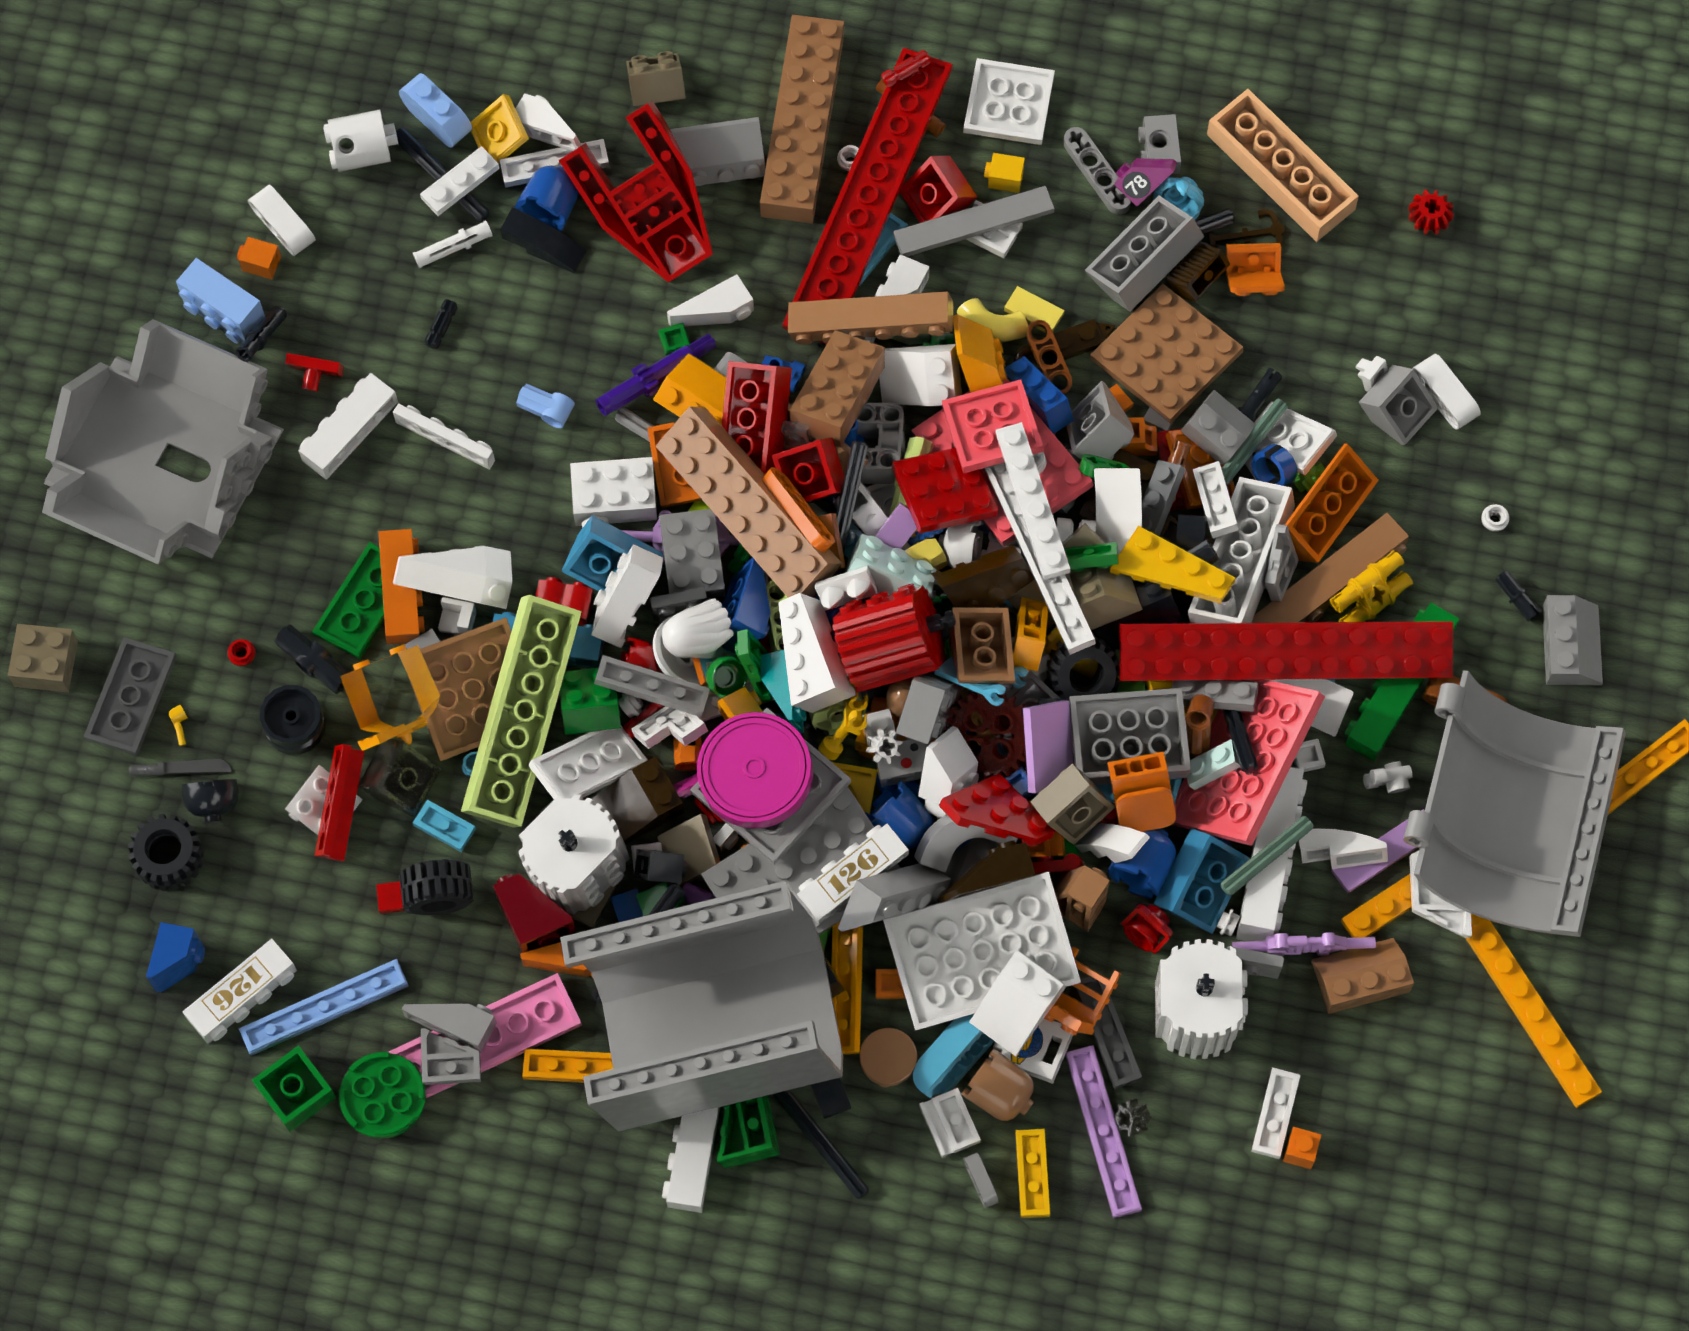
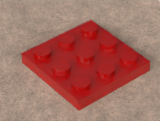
M956 448L893 461L892 463L893 473L919 534L996 517L998 514L997 505L981 469L963 473Z

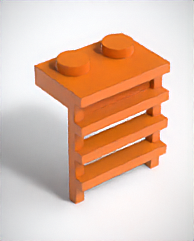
M1072 947L1071 950L1075 960V957L1077 956L1079 949L1076 947ZM1075 960L1077 969L1106 985L1103 994L1098 993L1083 983L1072 985L1098 1000V1004L1095 1009H1092L1062 992L1044 1019L1053 1022L1054 1019L1062 1023L1060 1028L1076 1036L1077 1032L1092 1035L1097 1020H1100L1102 1017L1101 1012L1105 1004L1109 1003V997L1113 989H1116L1118 986L1117 981L1121 973L1114 971L1111 978L1108 979Z

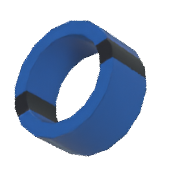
M1268 445L1252 458V472L1257 481L1287 486L1297 476V466L1293 456L1280 445ZM1266 458L1272 460L1277 465L1281 479H1278L1270 472Z

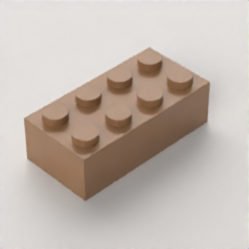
M834 330L790 409V430L818 440L833 437L835 446L841 447L885 368V347Z

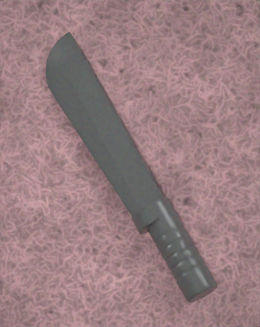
M221 759L158 762V764L130 765V776L231 773L229 764Z

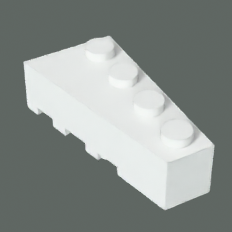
M798 593L778 602L791 706L800 707L805 711L814 713L855 696V690L853 686L849 685L847 680L848 674L845 672V666L841 664L838 656V645L836 642H833L830 632L832 629L821 601Z

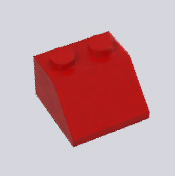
M930 156L900 189L901 195L920 223L965 210L977 198V195L951 156Z

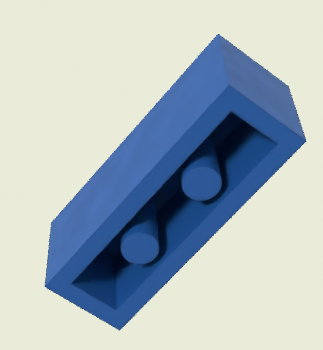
M1025 356L1005 368L1007 379L1010 382L1022 381L1029 405L1053 434L1074 421L1068 398Z

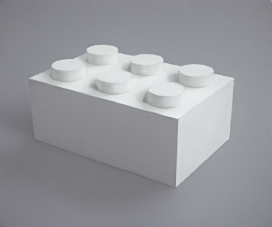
M652 457L570 463L573 515L576 526H582V522L590 518L591 515L606 517L609 524L657 520Z

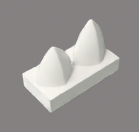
M868 566L815 583L816 592L825 611L845 605V603L856 599L870 597L877 594L878 591Z

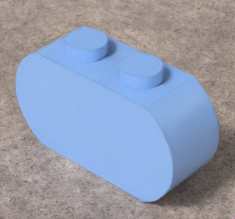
M419 73L399 90V95L408 110L446 146L452 148L472 131V125L461 108L424 74Z

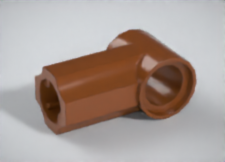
M1203 694L1196 695L1190 700L1185 717L1188 748L1191 754L1201 755L1209 751L1211 746L1212 714L1215 705L1210 697Z

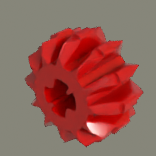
M1425 189L1422 196L1416 194L1413 202L1409 204V222H1415V230L1423 228L1425 235L1428 234L1429 230H1432L1435 235L1439 233L1440 229L1446 230L1449 222L1454 217L1452 212L1453 203L1447 202V194L1441 197L1438 196L1437 189L1433 194H1430Z

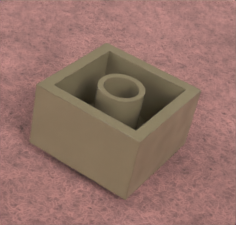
M17 624L8 670V677L13 686L69 692L78 639L73 630Z

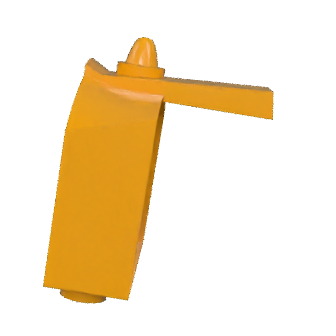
M405 644L389 650L390 656L398 653L423 711L415 721L407 725L402 724L394 727L379 720L362 671L363 667L370 665L369 659L354 664V671L340 676L360 729L378 733L358 741L362 751L379 745L395 736L397 738L400 737L406 745H410L412 743L411 733L428 724L427 719L434 712L440 694L418 645L407 649Z

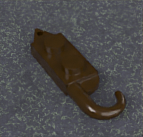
M1093 319L1053 334L1064 360L1095 350L1115 330V325L1098 323ZM1029 344L1017 351L1014 362L1023 356L1026 357L1033 354ZM1048 351L1042 354L1044 361L1056 363L1057 358L1053 352Z

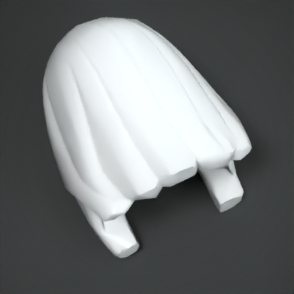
M714 598L674 615L665 623L662 630L665 648L672 655L681 658L708 659L724 655V650L720 646L733 637V630L729 629L731 620L728 618L726 608H722V603Z

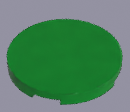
M389 1052L371 1053L358 1059L349 1067L339 1089V1105L347 1122L359 1133L372 1138H391L404 1133L420 1118L426 1102V1087L422 1083V1076L417 1067L410 1060Z

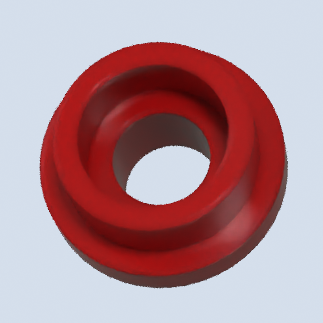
M245 639L232 642L227 651L230 662L240 667L249 665L254 660L256 654L253 644ZM245 650L247 653L244 657H238V652Z

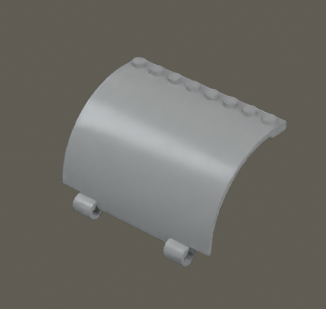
M1463 670L1460 685L1443 683L1440 687L1435 714L1447 719L1428 800L1425 811L1413 810L1410 812L1403 838L1405 843L1420 848L1414 875L1423 886L1439 898L1481 918L1524 930L1580 937L1626 732L1624 728L1596 726V728L1570 725L1528 713L1495 697L1484 689L1472 677L1469 671Z

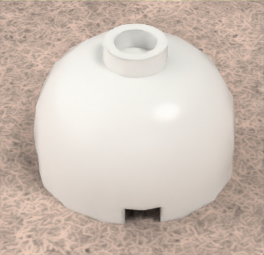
M981 520L948 527L945 535L940 534L938 543L944 551L947 565L950 568H956V564L962 562L967 564L980 559L983 531L978 530V526L983 525Z

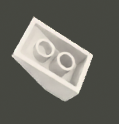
M956 344L885 349V368L879 377L882 403L940 406L942 405V400L961 396L962 388Z
M1016 951L997 977L969 1023L1011 1054L1017 1056L1067 986L1022 953Z

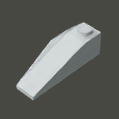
M475 546L474 548L452 549L444 552L399 556L393 584L506 609L512 586L511 551L488 546Z

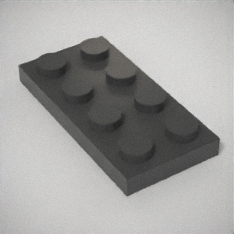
M123 637L84 734L85 741L138 756L176 661V653Z

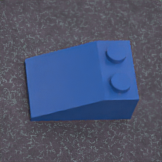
M753 557L731 577L722 604V608H726L728 618L731 620L729 629L733 630V637L720 647L735 655L737 631L748 629L759 640L764 639L770 629L768 620L771 611L764 572Z

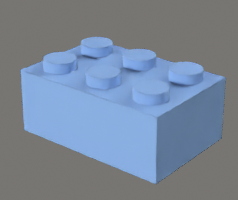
M197 258L176 281L180 291L179 296L184 302V308L193 315L198 313L204 317V321L213 329L220 328L226 332L225 335L236 344L239 342L243 343L246 334L254 330L265 318L260 300Z

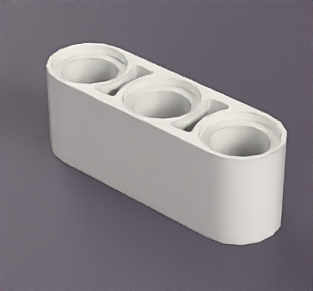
M267 185L248 199V203L255 214L291 255H297L316 241L307 225L271 185Z
M1433 354L1412 368L1435 401L1438 410L1454 429H1460L1481 415L1476 401L1439 355Z

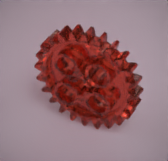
M1005 691L1004 694L998 696L1003 698L1004 702L999 706H994L982 694L978 693L977 698L971 692L967 694L968 701L963 698L958 701L961 709L958 707L951 709V712L956 717H949L946 722L959 729L969 748L971 740L977 741L980 744L981 753L973 752L978 761L977 774L980 775L984 772V778L987 779L992 776V773L994 775L999 773L1002 775L1003 771L1009 777L1013 773L1012 767L1018 771L1022 767L1020 761L1026 762L1024 718L1021 712L1025 704L1016 706L1015 701L1017 697L1013 696L1007 700ZM973 712L981 715L983 720L981 726H977L972 722L971 715ZM1000 715H1005L1009 718V728H1004L1000 725ZM990 729V733L992 734L1009 733L1013 734L1014 738L1011 739L1009 737L996 736L990 740L989 735H967L966 730L977 733H983ZM998 743L1007 745L1009 749L1008 756H1003L998 752Z

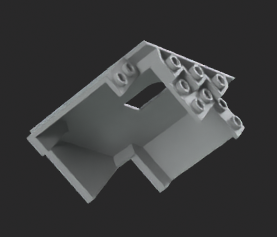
M154 319L141 326L132 362L117 356L111 366L100 362L62 386L45 459L50 460L53 467L44 483L50 486V488L47 489L42 513L156 564H160L168 557L170 558L174 552L184 546L213 558L228 529L234 524L236 515L244 500L253 490L254 482L264 464L269 461L272 450L284 430L257 417L261 410L260 397L268 384V380L265 379L268 369L250 361L244 362L230 352ZM168 444L204 459L209 463L211 471L205 480L192 482L156 465Z

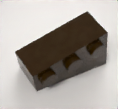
M1014 545L980 556L981 559L967 564L964 562L956 564V568L944 572L936 571L931 573L955 608H995L1035 580L1030 567Z

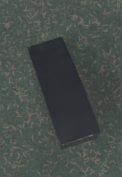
M513 207L500 229L502 239L526 248L527 254L572 273L576 272L586 253L584 247L560 231Z

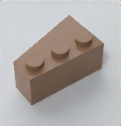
M1087 866L1057 875L1052 885L1061 916L1088 932L1106 904L1110 882L1107 879V875L1098 868L1093 867L1090 869Z

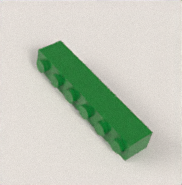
M1430 602L1426 610L1422 608L1419 610L1414 621H1452L1454 632L1460 618ZM1378 678L1372 688L1376 691L1371 699L1366 697L1359 708V712L1362 713L1358 721L1352 720L1345 731V734L1348 736L1345 745L1375 762L1425 678Z

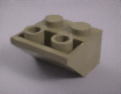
M664 51L658 53L655 57L647 58L645 55H638L626 61L633 106L645 105L651 100L654 103L686 98L678 53L673 54L671 51Z

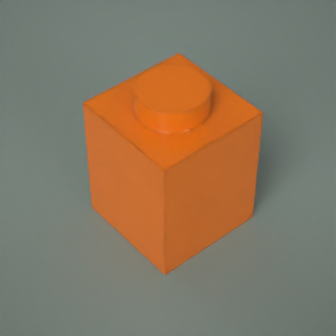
M247 237L245 245H241L237 253V260H239L243 272L273 280L282 257L278 245Z
M1293 1127L1283 1162L1312 1169L1321 1134Z

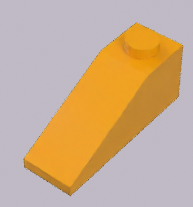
M1021 597L1012 645L1015 667H1024L1028 671H1038L1046 641L1048 616L1046 602Z

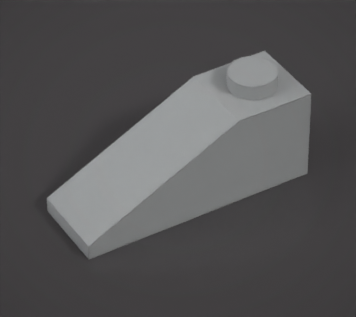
M404 1004L402 1007V1012L406 1018L464 1046L476 1049L480 1053L497 1024L494 1015H492L493 1011L480 1004L477 1007L471 1004Z

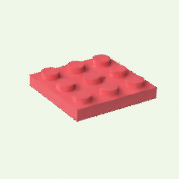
M1021 380L942 400V407L963 473L1004 463L995 430L1022 422L1032 454L1044 452Z

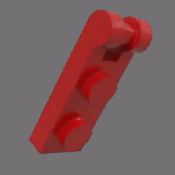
M1073 853L1067 854L1063 860H1054L1053 856H1042L1036 858L1037 862H1032L1035 875L1048 871L1049 875L1063 874L1084 866L1082 858Z

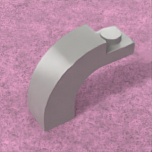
M945 815L925 832L914 857L919 864L946 872L956 848L969 839L986 838L998 843L1015 840L1016 843L1017 838L1008 835L1004 839L984 833L985 828L971 824L969 828L958 826L948 815Z

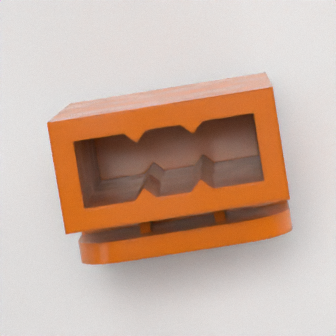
M1164 752L1107 762L1116 815L1120 826L1144 832L1165 828L1174 823L1176 813Z

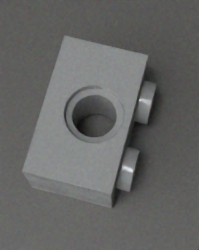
M1176 114L1145 116L1143 127H1138L1139 143H1144L1145 151H1141V158L1174 159L1177 165L1172 174H1179L1181 156ZM1160 143L1163 144L1164 147L1158 148L1155 147L1154 144Z

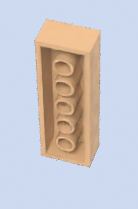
M1249 89L1209 120L1207 135L1316 242L1355 211L1359 196Z

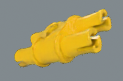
M1392 550L1382 560L1367 565V569L1354 579H1349L1347 586L1337 595L1330 598L1329 601L1332 607L1339 611V613H1342L1344 609L1355 601L1357 602L1356 607L1340 618L1339 622H1365L1366 620H1373L1385 607L1393 605L1396 597L1401 592L1413 585L1411 577L1406 572L1404 573V571H1400L1398 575L1386 582L1387 577L1404 564V560L1398 552Z

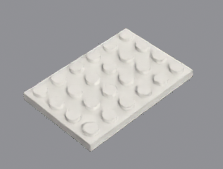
M1049 871L883 920L915 1030L974 1014L1016 951L1022 953L1065 986L1081 983Z

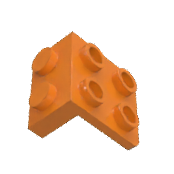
M1280 243L1226 244V257L1231 264L1226 269V277L1232 293L1238 296H1248L1251 293L1262 292L1264 295H1276L1278 292L1285 290V284L1281 275Z

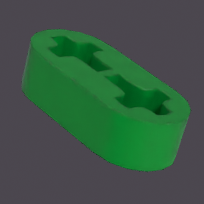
M1084 454L1078 469L1082 474L1095 478V468L1130 467L1124 463L1107 458Z

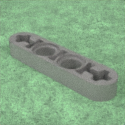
M1079 127L1068 129L1064 135V147L1108 210L1116 215L1125 214L1130 209L1131 200L1114 185L1118 177L1086 131ZM1071 137H1074L1076 140L1081 138L1080 146L1083 149L1081 152L1076 142L1071 143ZM1094 156L1098 162L1093 166H1087L1083 163V158ZM1101 176H1108L1111 178L1112 183L1109 186H1101L1097 179ZM1114 190L1115 195L1119 200L1124 199L1123 205H1121L1120 203L1114 204L1115 196L1112 193Z

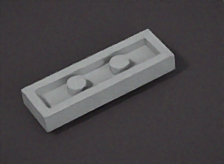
M1173 680L1172 689L1182 688L1184 706H1189L1190 700L1194 696L1203 694L1213 700L1214 709L1254 712L1258 683L1228 680Z

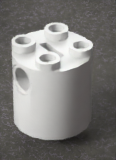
M381 110L329 119L328 124H324L323 127L326 142H332L333 150L329 151L332 169L338 168L339 172L391 162L388 146L398 144L394 123L384 125ZM343 138H349L353 141L354 145L349 149H345L340 146L339 141Z

